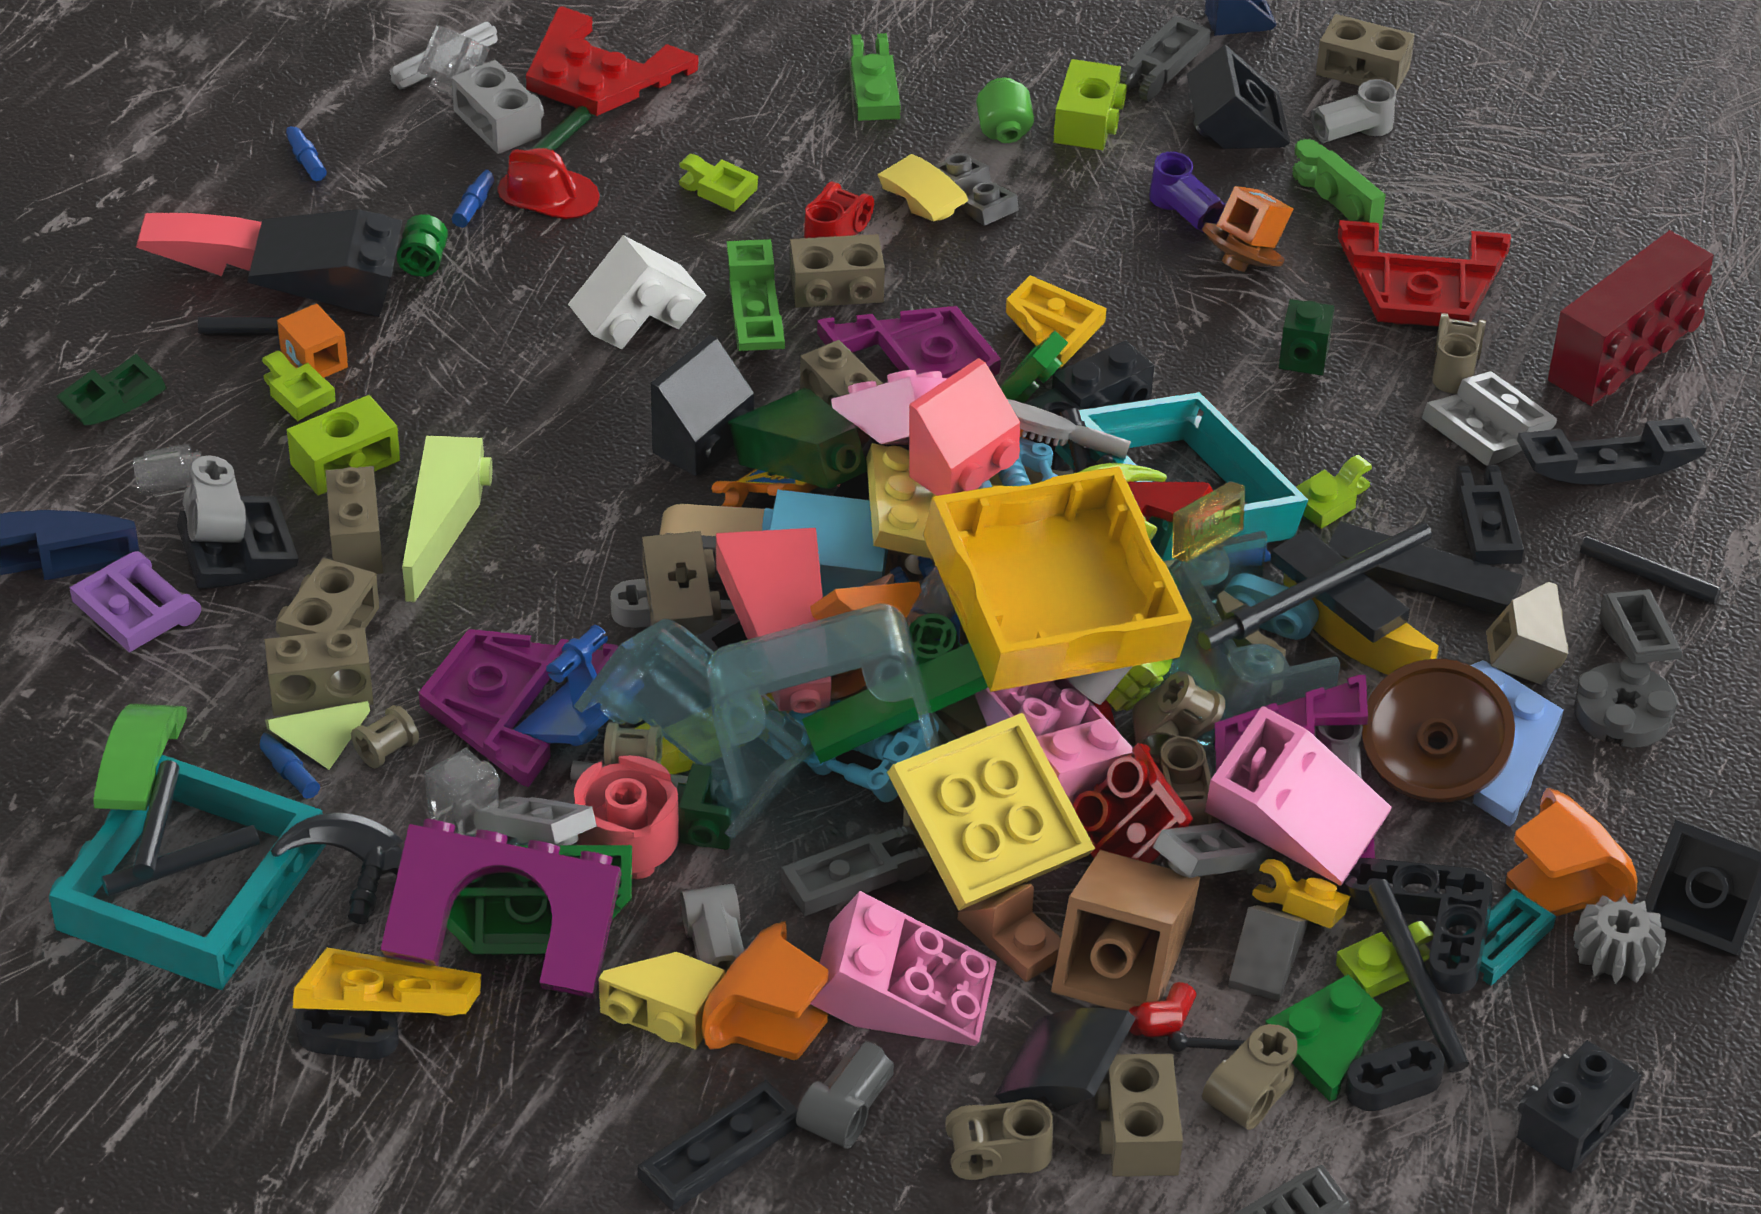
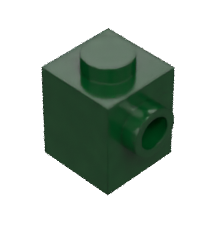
M1289 300L1283 327L1278 369L1323 376L1330 345L1334 305L1321 304L1315 301Z

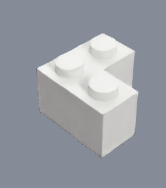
M623 235L568 305L593 336L623 349L649 316L679 330L706 297V294L680 264Z

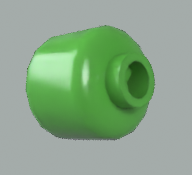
M997 78L990 81L979 92L976 98L979 122L982 133L988 138L999 140L1002 143H1013L1031 130L1034 124V115L1030 93L1022 83L1016 82L1011 78Z

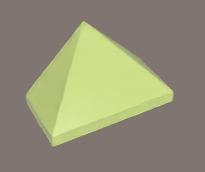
M368 701L265 719L267 730L330 770L351 740L352 730L360 726L369 714L370 707Z

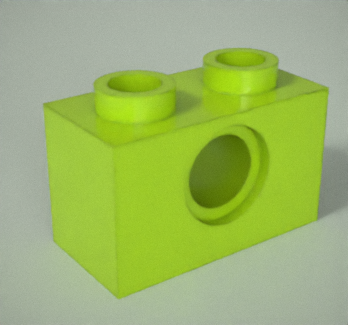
M1071 59L1056 106L1053 143L1104 151L1108 134H1116L1119 109L1123 110L1127 85L1120 84L1121 66Z
M370 395L287 429L290 463L318 496L327 492L326 470L374 466L375 472L400 461L397 425Z

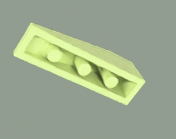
M426 436L402 565L405 601L415 602L479 507L483 486H491L492 458L484 457L483 438Z

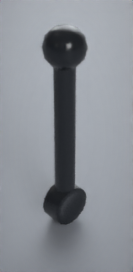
M1173 1031L1167 1039L1169 1048L1175 1052H1181L1187 1047L1236 1051L1246 1041L1187 1037L1181 1031Z

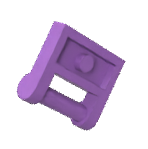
M139 551L129 553L70 587L72 602L129 653L178 624L181 626L191 625L201 613L200 603L189 594L182 595L152 569L151 561ZM132 583H140L164 605L158 607Z

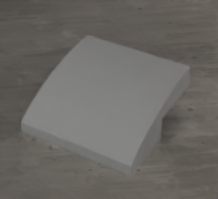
M1492 371L1462 379L1456 395L1427 402L1421 417L1486 466L1499 463L1522 451L1517 442L1518 433L1551 430L1557 422L1556 417Z

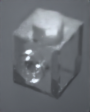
M436 25L417 72L432 78L430 87L453 96L451 77L483 65L490 48L471 38Z
M466 747L424 771L428 814L434 820L455 825L454 833L467 836L476 833V827L473 824L476 811L484 807L499 808L498 788L500 787V779L496 770L489 762H481Z

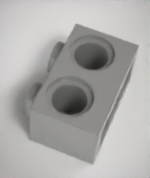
M496 60L451 77L454 112L497 154L542 137L541 118L544 115L541 101L535 94H531L519 83L517 77L513 73H509Z

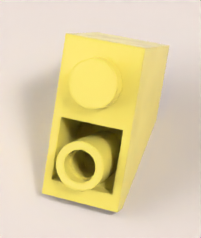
M679 952L604 970L599 977L600 1013L608 1015L616 1022L631 1024L657 1034L665 1041L677 1042L696 1050L703 1039L701 1017L704 1004L711 991L725 976V970Z

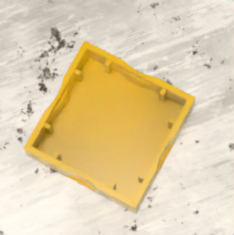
M1120 466L1055 476L1030 485L994 486L932 497L923 537L990 692L1180 657L1192 618L1167 565L1159 557L1150 542L1146 531L1145 519Z

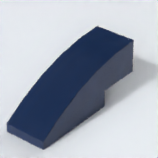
M63 510L0 513V575L42 568L44 580H51L98 571L129 553L139 551L136 526L132 520L104 514Z

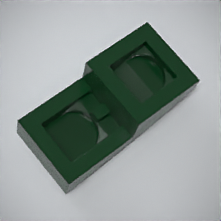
M134 354L105 377H102L92 369L58 394L57 398L67 410L86 426L125 414L151 400L167 389L162 377L137 354Z

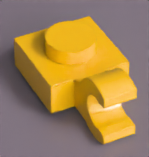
M1266 859L1260 865V871L1268 873L1275 878L1276 888H1270L1263 884L1255 887L1252 895L1259 901L1283 905L1282 911L1329 929L1345 915L1350 896L1338 892L1337 887L1333 883L1320 878H1308L1307 880L1302 878L1296 882L1292 878L1288 867L1275 859Z

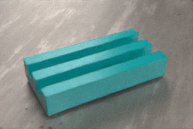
M1515 889L1511 890L1491 909L1486 936L1518 907L1523 910L1510 923L1505 924L1497 932L1496 936L1484 946L1480 971L1484 973L1483 981L1491 986L1549 933L1555 923L1556 916ZM1536 918V920L1527 929H1525L1513 942H1511L1499 955H1497L1491 961V959L1503 947H1505L1517 934H1519L1530 922H1532ZM1470 928L1463 935L1471 934L1475 930L1473 928ZM1452 955V960L1458 963L1461 960V956Z

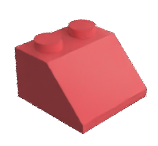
M980 358L909 404V477L936 496L976 490L983 482L1001 470L1008 469L1019 459L1020 421L986 362Z

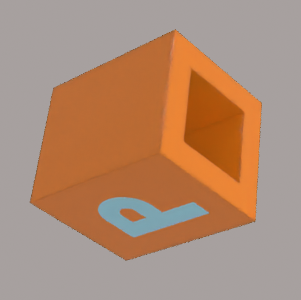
M1235 186L1216 226L1249 245L1275 248L1293 212V208L1259 189Z
M317 303L277 320L280 350L295 368L308 363L323 378L348 368L345 332Z

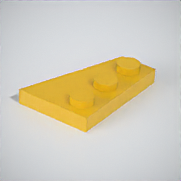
M327 947L294 987L293 1008L435 1013L442 1016L466 1014L480 994L482 974Z

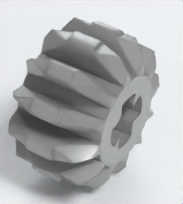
M1624 894L1617 902L1602 895L1596 905L1587 904L1585 910L1581 913L1579 924L1576 925L1573 936L1575 941L1574 947L1578 949L1579 964L1592 965L1594 977L1603 973L1612 975L1615 984L1622 976H1626L1637 983L1643 973H1653L1659 964L1661 953L1664 951L1666 937L1665 930L1661 928L1660 914L1647 912L1645 901L1635 905L1628 903Z

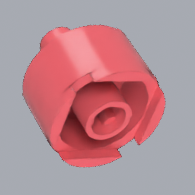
M632 755L619 756V763L602 767V761L591 765L581 774L574 788V804L592 806L597 827L578 834L579 840L576 843L577 845H632V879L647 878L653 874L655 867L665 862L672 855L678 844L679 810L677 787L671 781V774L668 770L651 759Z

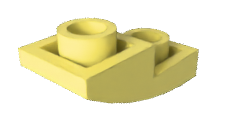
M913 154L877 174L884 190L905 197L911 213L933 222L950 217L955 212L954 209L968 201L966 193L952 179L931 163Z

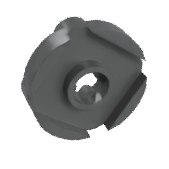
M1626 658L1622 663L1603 664L1580 676L1576 693L1575 715L1580 725L1590 735L1605 742L1606 735L1612 738L1623 739L1621 744L1623 747H1643L1656 743L1665 737L1675 715L1677 698L1671 686L1660 675L1651 671L1648 663L1633 664L1629 658ZM1626 701L1633 704L1634 708H1630L1626 704H1616V702Z

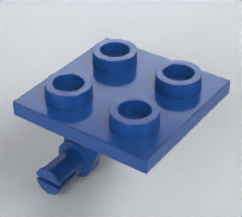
M593 625L579 639L572 638L562 647V654L546 666V671L551 672L548 675L553 681L560 683L568 676V682L514 730L546 743H568L572 746L586 744L598 735V729L611 717L624 712L629 707V701L644 688L641 679L598 677L591 662L592 654L608 641V637L602 636L606 632L600 626Z

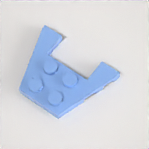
M1482 660L1470 666L1489 676L1504 692L1514 715L1515 740L1506 767L1494 782L1479 793L1474 794L1473 804L1510 827L1518 816L1519 807L1532 786L1533 777L1539 765L1542 764L1561 724L1563 709Z

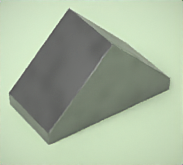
M1260 905L1248 907L1228 987L1280 1001L1305 934L1308 920Z

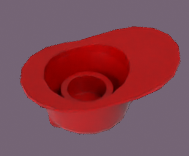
M547 148L512 150L509 155L508 172L500 180L497 188L500 199L508 205L562 219L579 218L589 214L597 207L600 198L597 186L589 178L567 170L560 155Z

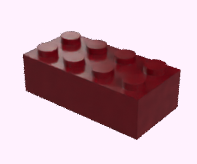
M1669 230L1561 310L1548 381L1590 406L1606 394L1612 395L1616 392L1623 381L1634 373L1639 374L1642 372L1649 361L1661 352H1668L1680 337L1687 332H1694L1699 327L1705 314V310L1702 308L1705 293L1712 282L1710 270L1714 254Z

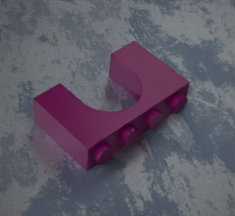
M424 819L423 826L409 824L380 949L385 956L438 966L449 914L460 892L471 882L482 876L492 873H512L525 877L535 883L550 901L552 926L539 982L543 989L595 999L622 875L620 867L611 865L612 857L590 851H581L580 859L559 855V846L536 840H529L527 848L507 844L508 836L481 829L476 830L475 837L454 833L455 825L434 819Z

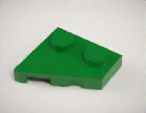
M1053 331L1037 347H1034L1000 386L1006 399L1024 403L1040 386L1035 379L1038 378L1042 383H1045L1061 366L1062 362L1056 357L1068 342L1056 331Z
M1346 975L1265 1021V1025H1280L1288 1028L1295 1035L1297 1055L1292 1064L1331 1102L1339 1095L1341 1084L1348 1073L1350 1065L1361 1057L1363 1045L1372 1038L1380 1024L1383 1008L1350 975Z

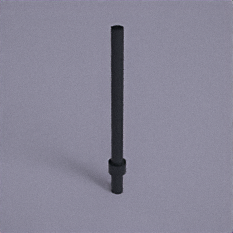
M1421 522L1251 607L1249 605H1242L1228 612L1225 615V620L1198 633L1199 644L1204 650H1210L1232 638L1241 640L1257 632L1260 624L1430 540L1432 537L1430 527L1426 523Z

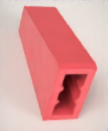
M816 528L716 533V569L778 710L811 713L818 709L829 707L831 674L826 627L812 616L810 609L811 605L823 598Z

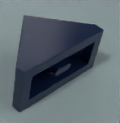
M1206 0L1205 14L1215 36L1268 31L1277 25L1266 0Z

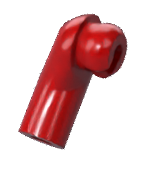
M1177 982L1171 986L1165 1001L1144 1002L1140 1006L1131 1007L1128 1011L1136 1018L1129 1030L1131 1034L1136 1036L1144 1035L1146 1037L1169 1036L1173 1031H1180L1196 999L1194 988L1186 983Z

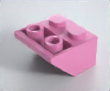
M916 370L899 371L887 375L888 383L878 386L875 381L848 386L849 394L831 399L834 410L880 444L909 445V404L948 378H942L941 371L916 375Z

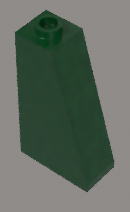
M803 388L728 421L739 465L827 489L867 472V465L857 427L810 389Z

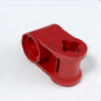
M829 182L823 191L805 208L804 238L857 235L866 228L871 219L874 209L873 196L866 193L859 196L843 190L839 183Z

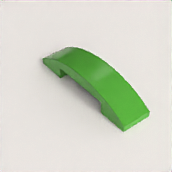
M771 239L727 241L732 315L738 350L785 349L782 317L779 315L774 280V259Z
M129 704L121 711L112 727L103 753L94 793V808L147 810L156 780L157 764L168 739H178L187 718V708L185 706Z

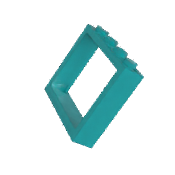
M1200 392L1079 410L1081 419L1085 421L1086 427L1130 440L1129 448L1184 440L1247 503L1221 509L1220 516L1225 514V517L1218 520L1219 509L1210 510V520L1213 521L1216 516L1212 524L1208 521L1209 510H1207L1206 527L1204 512L1198 522V532L1196 533L1195 526L1192 535L1188 537L1185 532L1184 539L1177 543V524L1154 516L1150 517L1148 522L1157 527L1151 544L1163 561L1295 537L1308 499ZM1199 408L1203 411L1202 416H1197ZM1058 442L1055 451L1075 471L1068 442L1063 446H1060ZM1089 448L1090 458L1098 461L1103 455H1107V453ZM1112 455V463L1136 465L1127 455L1125 459ZM1134 481V482H1152V481ZM1179 525V530H1185V526ZM1187 527V532L1190 534L1193 529ZM1183 532L1179 533V540L1183 537Z
M161 755L156 767L157 776L161 762L170 760L179 765L180 771L172 800L246 826L254 825L255 829L277 836L279 839L297 823L323 814L322 810L165 755ZM148 808L146 811L111 809L105 824L92 840L84 843L79 851L77 860L64 876L58 877L51 887L49 902L51 904L55 929L222 990L326 846L323 844L303 845L290 849L279 857L272 855L271 848L205 938L93 897L102 886L101 876L112 873L142 834Z

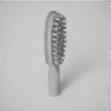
M1007 399L1020 421V429L1023 430L1022 437H1026L1027 432H1031L1029 438L1033 440L1035 434H1039L1037 441L1041 442L1043 436H1046V444L1050 443L1051 438H1055L1054 446H1057L1058 442L1060 446L1066 445L1070 439L1082 446L1123 459L1126 458L1130 440L1089 427L1077 426L1070 420L1052 412Z

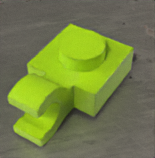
M689 154L680 162V168L688 171L679 180L681 187L688 191L698 190V196L730 211L735 212L758 188L757 175L724 160L719 161L713 166L705 162L701 157Z
M278 350L262 358V362L271 370V372L263 375L265 382L270 386V395L297 421L335 402V388L310 364L306 363L295 368L286 356Z
M1356 455L1342 466L1340 472L1335 477L1324 469L1296 486L1308 499L1303 515L1317 527L1323 529L1355 509L1357 495L1370 487V482L1362 475L1371 470L1372 465L1360 455Z
M1418 921L1408 927L1425 962L1430 958V950L1425 943L1433 940L1434 935L1423 921ZM1382 932L1337 951L1336 966L1344 976L1350 975L1372 998L1409 981L1392 942Z

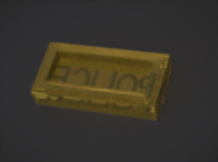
M1230 481L1174 512L1172 558L1188 562L1244 529L1245 486Z

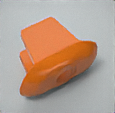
M1546 788L1540 801V814L1516 830L1514 842L1528 855V858L1507 873L1506 884L1512 890H1517L1555 916L1584 909L1587 904L1596 905L1602 895L1617 902L1624 894L1627 902L1633 904L1636 898L1638 880L1632 859L1610 836L1603 825L1588 814L1571 797L1558 790Z
M785 921L775 923L762 930L748 948L735 959L725 976L709 994L702 1011L701 1030L705 1044L710 1050L721 1049L729 1044L739 1043L787 1059L797 1060L828 1022V1013L810 1003L827 983L829 971L826 967L787 941Z

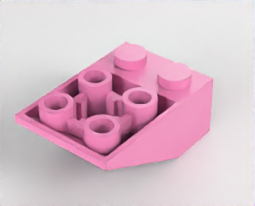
M1067 678L990 692L989 688L975 693L987 727L1020 713L1024 714L1072 805L1078 795L1085 791L1095 790L1094 786L1101 784L1107 778L1108 770L1115 760L1125 757L1129 753L1134 754L1131 750L1133 748L1118 730Z
M1262 706L1212 777L1205 812L1341 886L1390 813L1392 807L1307 729Z
M859 891L829 925L820 959V964L828 969L829 977L827 983L810 1004L854 1027L976 1046L980 1040L997 961Z

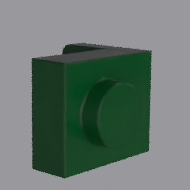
M692 763L687 782L678 783L679 843L728 850L732 841V811L728 807L712 805V766Z

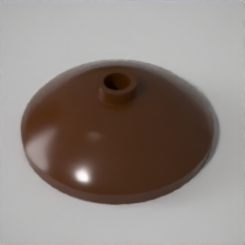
M1425 659L1407 664L1385 677L1377 685L1367 701L1368 722L1367 725H1362V743L1367 759L1374 771L1386 784L1408 797L1439 803L1470 797L1494 782L1510 759L1515 740V721L1510 703L1501 688L1489 676L1466 663L1449 659ZM1439 738L1444 740L1447 745L1441 749H1434L1428 743L1432 739Z

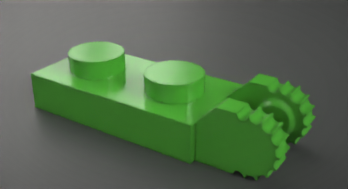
M861 34L851 35L852 56L850 70L858 121L900 119V100L893 56L889 55L887 34H877V39L875 40V51L877 54L863 56L864 42Z
M1311 139L1297 141V144H1295V156L1300 158L1301 162L1298 161L1293 166V177H1295V180H1298V183L1302 186L1315 188L1323 199H1327L1349 221L1379 223V230H1381L1386 195L1335 152L1329 151L1322 144H1318L1319 142Z

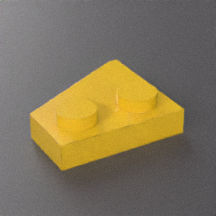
M1031 275L1006 299L1007 315L1036 346L1053 331H1056L1068 342L1056 357L1062 362L1059 367L1060 369L1106 321L1107 308Z

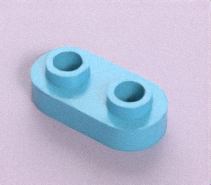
M1241 573L1231 579L1224 591L1251 607L1289 587L1252 574ZM1310 599L1260 624L1259 628L1289 639H1303L1309 635L1318 621L1319 611L1314 601Z

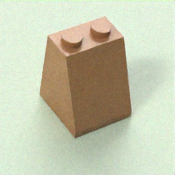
M1100 850L1069 896L1051 992L1110 1009L1126 1011L1133 1006H1140L1144 1002L1162 1001L1191 925L1200 877H1184L1169 868Z

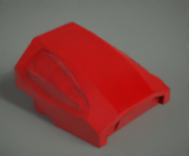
M1138 743L1131 749L1134 754L1129 753L1127 756L1120 757L1111 764L1107 778L1101 784H1096L1094 786L1095 790L1081 793L1073 802L1072 806L1095 847L1090 853L1093 858L1102 850L1151 864L1160 855L1153 846L1161 830L1187 827L1193 820L1189 809L1157 767L1150 755V747Z

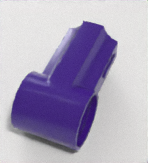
M1178 152L1161 153L1154 162L1149 199L1159 208L1176 210L1197 230L1205 234L1202 230L1206 222L1217 224L1226 204L1192 174L1193 162L1189 157Z

